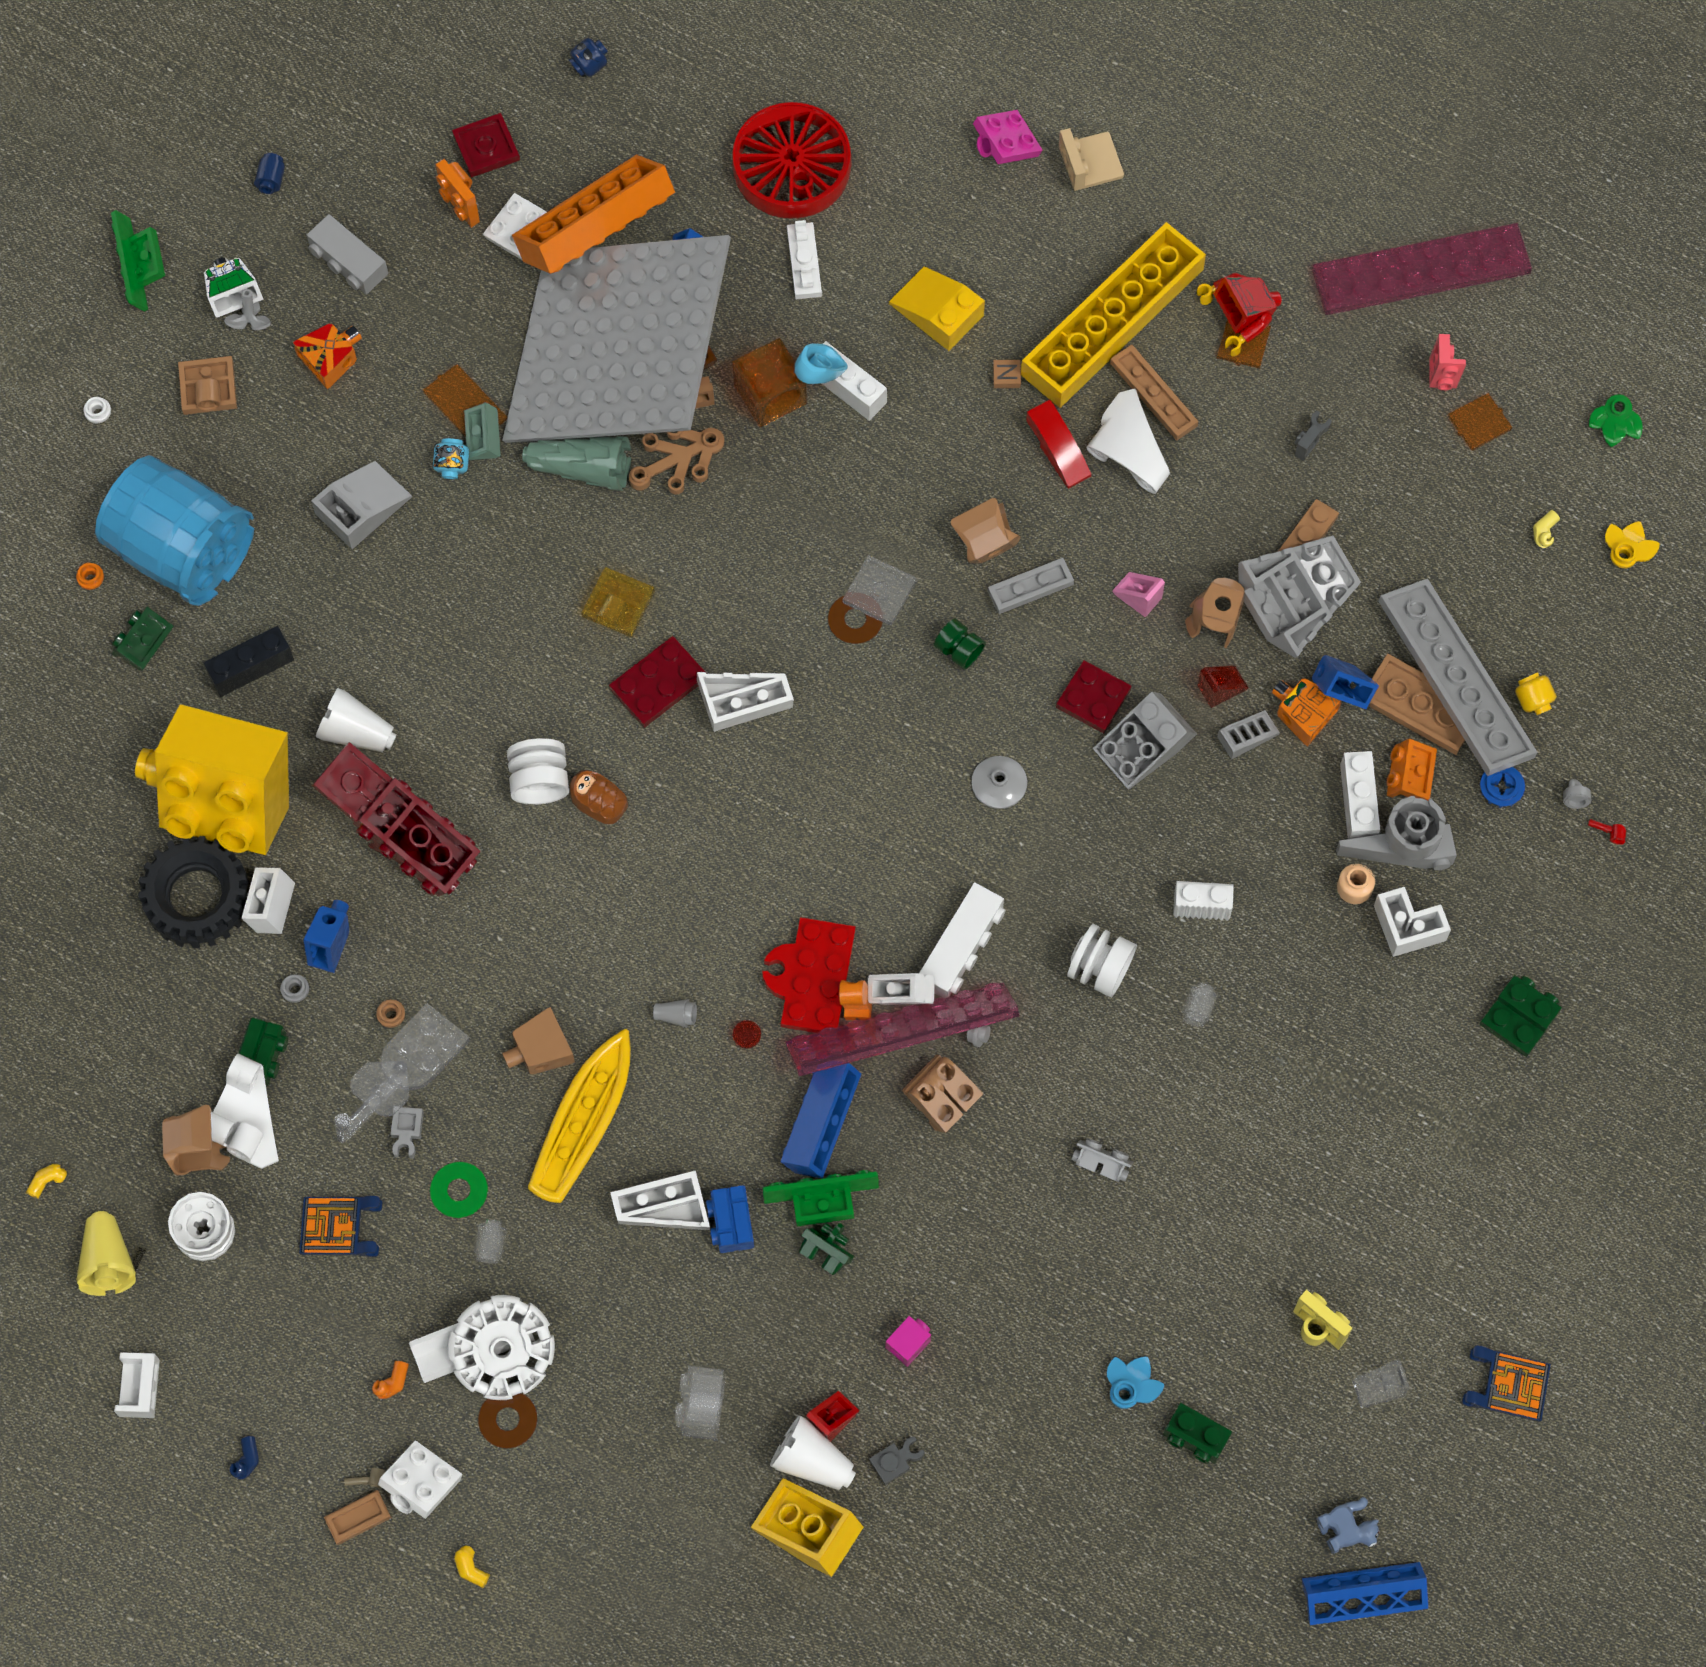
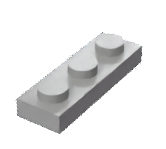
M1064 558L989 586L988 593L998 614L1070 587L1074 585V579Z

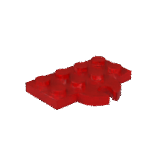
M800 917L795 944L780 945L764 959L765 965L780 964L785 969L783 974L779 976H774L769 971H762V978L766 988L775 997L785 1000L781 1027L837 1036L842 1009L839 997L841 980L847 981L856 926Z

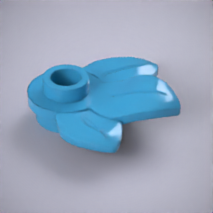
M1114 1357L1107 1368V1378L1112 1386L1110 1389V1399L1116 1407L1128 1409L1137 1402L1150 1403L1162 1393L1164 1384L1150 1379L1151 1367L1148 1357L1134 1359L1127 1365L1117 1357ZM1126 1390L1129 1392L1130 1397L1122 1399L1119 1396V1392Z

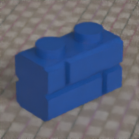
M745 1186L712 1190V1200H706L708 1217H714L716 1224L715 1228H710L713 1246L719 1245L720 1253L754 1248Z

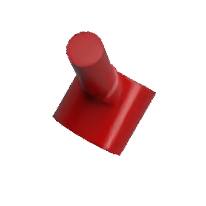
M1592 819L1589 820L1588 826L1610 833L1611 843L1617 845L1625 843L1626 829L1623 825L1614 824L1610 826Z

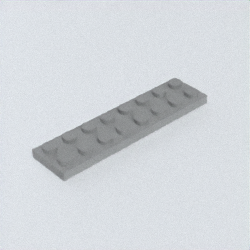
M1428 578L1381 595L1378 602L1486 775L1489 776L1534 759L1538 752Z

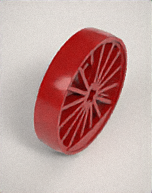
M779 103L758 111L741 127L733 146L732 168L740 192L755 208L775 217L788 219L804 218L827 209L841 196L848 184L851 173V147L844 129L829 113L805 103ZM790 121V144H788L779 122ZM794 121L806 122L794 144ZM811 124L820 128L803 143ZM774 125L782 144L764 128ZM759 133L772 146L751 138ZM826 133L833 137V139L812 146ZM745 146H748L759 151L765 152L767 154L742 153ZM839 146L842 154H817ZM741 162H767L742 171L740 166ZM816 162H843V167L841 171ZM811 170L836 178V181L831 186H828ZM770 171L754 186H751L747 181L750 177ZM780 174L769 197L759 192ZM786 176L790 177L788 202L776 200ZM799 180H805L808 182V184L804 186H799L796 184V182ZM814 183L824 191L815 197L812 196ZM793 195L801 199L807 198V200L793 201Z

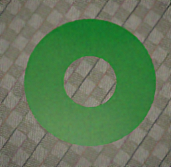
M454 1162L444 1166L435 1174L430 1186V1196L434 1206L444 1215L453 1218H462L474 1214L484 1204L488 1193V1185L484 1174L476 1166L466 1162ZM455 1179H464L470 1185V1194L462 1201L451 1199L447 1192L448 1185Z

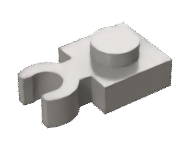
M394 1107L391 1136L392 1138H399L393 1145V1154L396 1158L399 1157V1150L402 1147L409 1148V1158L413 1159L415 1157L416 1150L412 1139L421 1140L423 1109Z

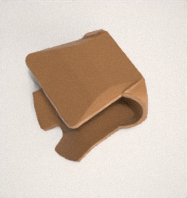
M991 498L953 518L950 522L968 547V563L986 562L1016 546L1021 538L1019 535L1011 532L1004 504H998L995 498Z
M1217 578L1190 604V607L1193 608L1192 614L1185 620L1186 628L1191 638L1199 635L1201 627L1204 626L1214 631L1228 633L1224 648H1227L1233 638L1244 602L1245 592L1241 584L1232 579ZM1218 598H1227L1231 603L1230 609L1227 611L1217 609L1215 601Z
M204 1105L180 1116H171L163 1120V1157L176 1176L186 1175L191 1171L223 1170L228 1165L230 1157L221 1155L219 1151L225 1147L212 1141L211 1107L209 1105Z

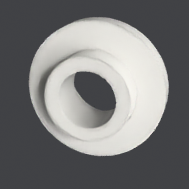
M93 397L86 402L84 415L88 421L102 423L110 417L111 407L107 400ZM96 409H102L100 413L94 414Z

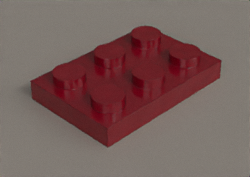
M672 636L609 684V689L645 728L698 687L697 672L705 671Z

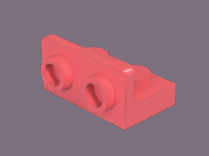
M1450 334L1438 335L1429 357V387L1438 388L1439 390L1457 388L1466 367L1465 359H1453L1454 345H1450Z

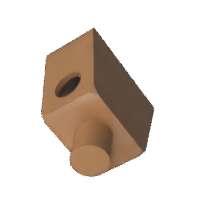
M551 1007L514 1030L512 1035L516 1047L502 1053L509 1069L524 1062L530 1074H537L575 1062L573 1053Z

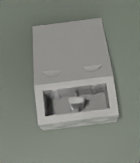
M374 461L331 483L311 502L315 515L353 549L411 499L412 495Z
M1151 692L1093 750L1127 789H1130L1177 754L1197 733L1161 693Z

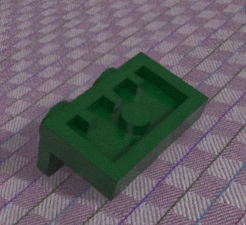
M149 607L144 608L141 612L136 610L127 621L131 625L125 634L121 631L111 644L115 647L111 652L113 656L119 655L140 671L145 668L174 627Z
M1180 1402L1172 1419L1166 1426L1163 1436L1167 1437L1166 1441L1170 1445L1178 1449L1185 1447L1194 1452L1192 1456L1200 1462L1208 1464L1210 1461L1215 1464L1233 1431Z

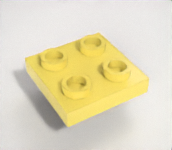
M1306 1290L1298 1299L1293 1311L1304 1321L1301 1328L1302 1339L1311 1346L1320 1345L1327 1340L1339 1350L1346 1342L1352 1330V1327L1349 1325L1350 1321L1338 1311L1334 1313L1326 1306L1327 1302L1318 1293L1313 1292L1311 1294ZM1311 1324L1319 1325L1322 1328L1323 1334L1318 1336L1311 1334L1308 1326Z

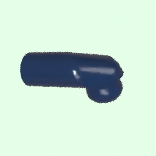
M255 1436L240 1439L243 1456L230 1466V1474L237 1479L249 1477L259 1463Z

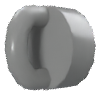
M1571 779L1569 787L1563 791V803L1573 809L1585 808L1591 803V791L1589 788L1582 786L1578 780Z

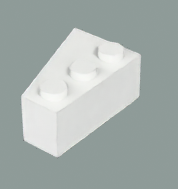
M697 672V683L714 732L793 708L794 699L785 674H706V672Z
M696 1171L610 1192L618 1224L710 1230Z

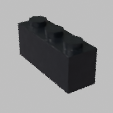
M277 625L203 662L221 698L294 661L286 639Z

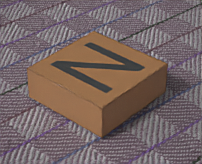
M993 360L994 388H1021L1020 360Z

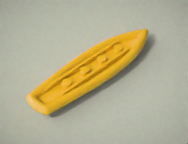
M623 1029L596 1049L582 1065L569 1085L553 1118L528 1184V1189L537 1197L554 1203H561L612 1121L621 1101L630 1067L631 1048L628 1029Z

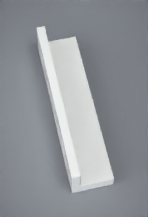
M495 1310L484 1314L486 1322L498 1318ZM514 1312L511 1319H515L520 1324L523 1315ZM458 1323L409 1342L424 1383L452 1373L455 1369L453 1361L449 1360L448 1343L451 1331H455ZM469 1328L465 1337L473 1340L476 1331ZM532 1333L528 1334L529 1337H530V1340H531V1341H534L533 1334H532ZM499 1341L495 1344L493 1351L497 1355L510 1350V1344L506 1341ZM473 1354L464 1357L466 1364L475 1363Z

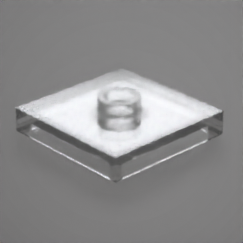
M868 555L844 596L843 603L892 626L915 586L917 578Z

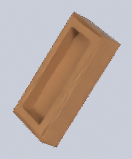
M376 1490L325 1516L324 1519L336 1544L340 1545L391 1519V1516L379 1491Z

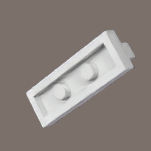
M806 220L795 221V224L787 225L795 299L822 297L813 222L806 223Z

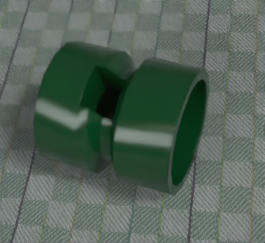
M954 618L940 631L934 641V647L946 656L951 654V660L963 670H966L981 655L986 642L973 632L968 634V628Z

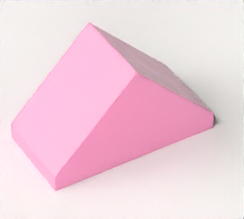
M1128 572L1112 592L1146 617L1162 599L1165 582L1162 578Z

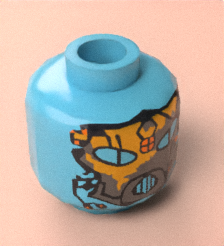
M442 439L441 443L436 444L434 447L433 469L442 473V478L458 479V474H463L468 469V447L463 445V441L459 439Z

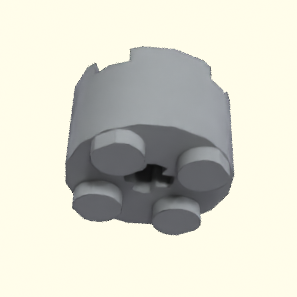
M1410 796L1400 800L1393 807L1385 828L1386 840L1390 849L1403 860L1409 862L1431 856L1437 850L1445 831L1446 819L1442 809L1431 799L1427 801Z

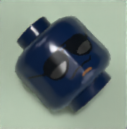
M585 38L571 49L569 62L580 76L585 74L588 77H592L607 65L605 54L608 51L599 39L594 42L590 38Z

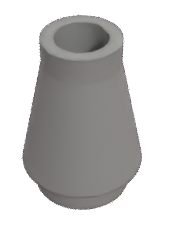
M689 999L655 1003L653 1017L654 1020H661L687 1028L688 1025H694L696 1022L697 1006L695 1002H690Z

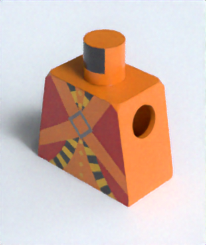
M327 324L295 340L293 345L296 355L323 386L329 389L356 362L357 358L352 345L361 340L362 337L354 326L340 333L333 324Z

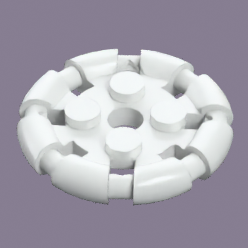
M495 1295L490 1296V1300L473 1303L457 1319L459 1323L455 1331H451L449 1337L448 1355L449 1360H452L455 1366L454 1374L472 1393L477 1391L483 1394V1398L508 1400L513 1399L512 1396L523 1392V1394L530 1392L546 1376L544 1372L548 1364L552 1365L555 1341L554 1335H550L548 1329L550 1323L535 1305L523 1303L519 1297ZM495 1310L498 1318L486 1322L484 1314ZM514 1312L523 1315L520 1324L515 1319H511ZM469 1328L476 1331L473 1340L465 1337ZM537 1331L539 1339L531 1342L528 1334ZM506 1341L510 1344V1350L506 1355L499 1356L494 1353L493 1349L497 1342ZM473 1354L475 1363L466 1364L464 1357ZM530 1356L538 1359L534 1368L526 1365ZM484 1372L493 1376L489 1384L481 1381ZM517 1375L519 1381L508 1385L506 1378Z

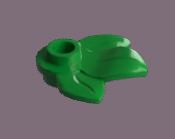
M1621 394L1611 396L1605 405L1596 408L1589 418V427L1593 429L1602 428L1604 440L1609 447L1617 445L1626 434L1634 439H1640L1642 435L1643 425L1641 417L1632 411V403L1629 398ZM1616 403L1623 405L1622 412L1615 410L1614 405Z

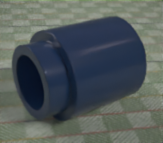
M266 153L259 160L254 185L264 194H273L280 190L285 169L284 160L280 155Z

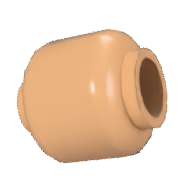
M1351 864L1341 871L1337 882V892L1345 902L1361 904L1371 897L1375 886V876L1367 866Z

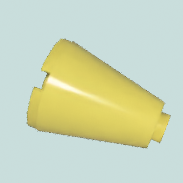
M98 1211L86 1220L76 1279L80 1291L88 1295L106 1296L105 1291L115 1289V1294L121 1293L135 1284L136 1272L115 1217L106 1211Z

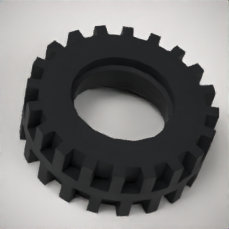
M199 835L198 841L182 838L183 843L174 845L171 840L166 843L168 846L167 850L161 853L157 849L153 853L155 860L152 863L146 862L144 865L146 873L144 877L140 876L139 878L141 892H138L143 906L142 909L154 930L158 931L166 941L172 939L180 947H183L184 943L192 945L193 949L200 948V943L208 942L209 946L216 945V938L223 936L226 940L231 936L229 933L231 928L235 926L239 929L242 925L240 918L243 915L250 884L240 859H237L234 852L225 849L216 839L212 843L208 842L205 836ZM201 870L209 872L218 878L221 884L222 895L219 903L212 911L203 916L188 917L181 915L173 908L170 893L173 884L179 877L192 871Z

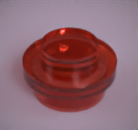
M741 1021L733 1029V1040L741 1048H753L761 1039V1030L753 1021Z

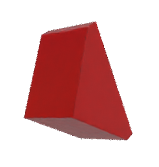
M837 1391L809 1411L806 1418L831 1442L860 1410L840 1391Z

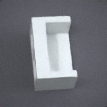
M120 1353L119 1359L123 1363L119 1405H115L114 1412L119 1417L154 1418L159 1358L153 1353Z

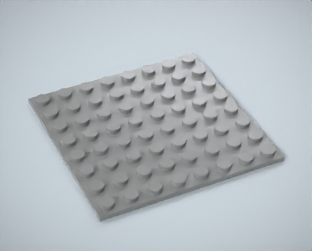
M729 235L589 248L584 252L583 256L572 259L563 265V268L558 272L550 274L541 270L502 441L512 443L690 431L731 237Z

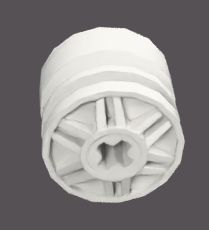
M538 738L517 742L508 748L509 772L512 773L509 778L511 798L514 801L537 805L555 802L568 795L567 771L564 770L567 764L564 757L566 754L563 743L553 739Z
M1092 924L1084 936L1082 935L1074 949L1067 976L1075 980L1080 971L1084 970L1080 983L1085 985L1092 975H1095L1097 978L1094 989L1112 998L1130 966L1137 944L1119 936L1114 944L1110 946L1108 945L1110 931L1105 930L1099 940H1097L1100 927Z
M204 1192L188 1194L178 1200L171 1209L168 1220L170 1235L181 1252L189 1258L199 1261L214 1260L223 1255L233 1243L235 1235L234 1220L224 1203L213 1194ZM207 1224L210 1231L203 1232L200 1235L197 1228L199 1226L204 1227Z

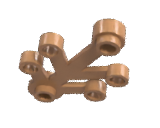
M707 428L702 432L693 430L678 431L677 433L666 432L667 436L672 440L681 438L694 442L687 447L658 440L657 435L653 433L644 435L642 443L646 451H659L670 455L647 467H634L629 473L631 487L635 490H645L651 483V477L677 465L674 476L668 480V489L672 494H680L685 488L684 480L691 458L701 453L699 464L692 468V477L699 483L706 481L712 455L718 453L724 447L725 440L722 432L715 428ZM708 438L716 439L712 443L706 441ZM648 440L655 441L653 445L646 444ZM699 470L705 472L702 476H697L695 473ZM642 473L644 474V477L638 479L635 477V475ZM675 482L681 484L678 488H673L671 485Z

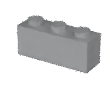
M330 214L307 234L309 251L318 259L322 257L335 274L341 273L354 290L360 289L367 295L388 275L386 261Z

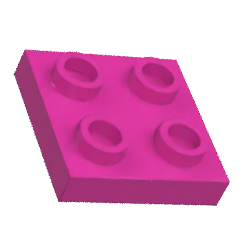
M1018 110L980 116L973 122L974 127L979 133L977 139L979 154L982 157L993 156L997 164L1039 157L1042 152L1041 146Z

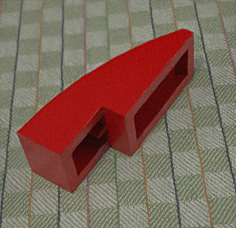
M1048 400L1027 411L1026 422L1039 439L1040 448L1069 489L1091 477V472L1076 441L1052 401Z

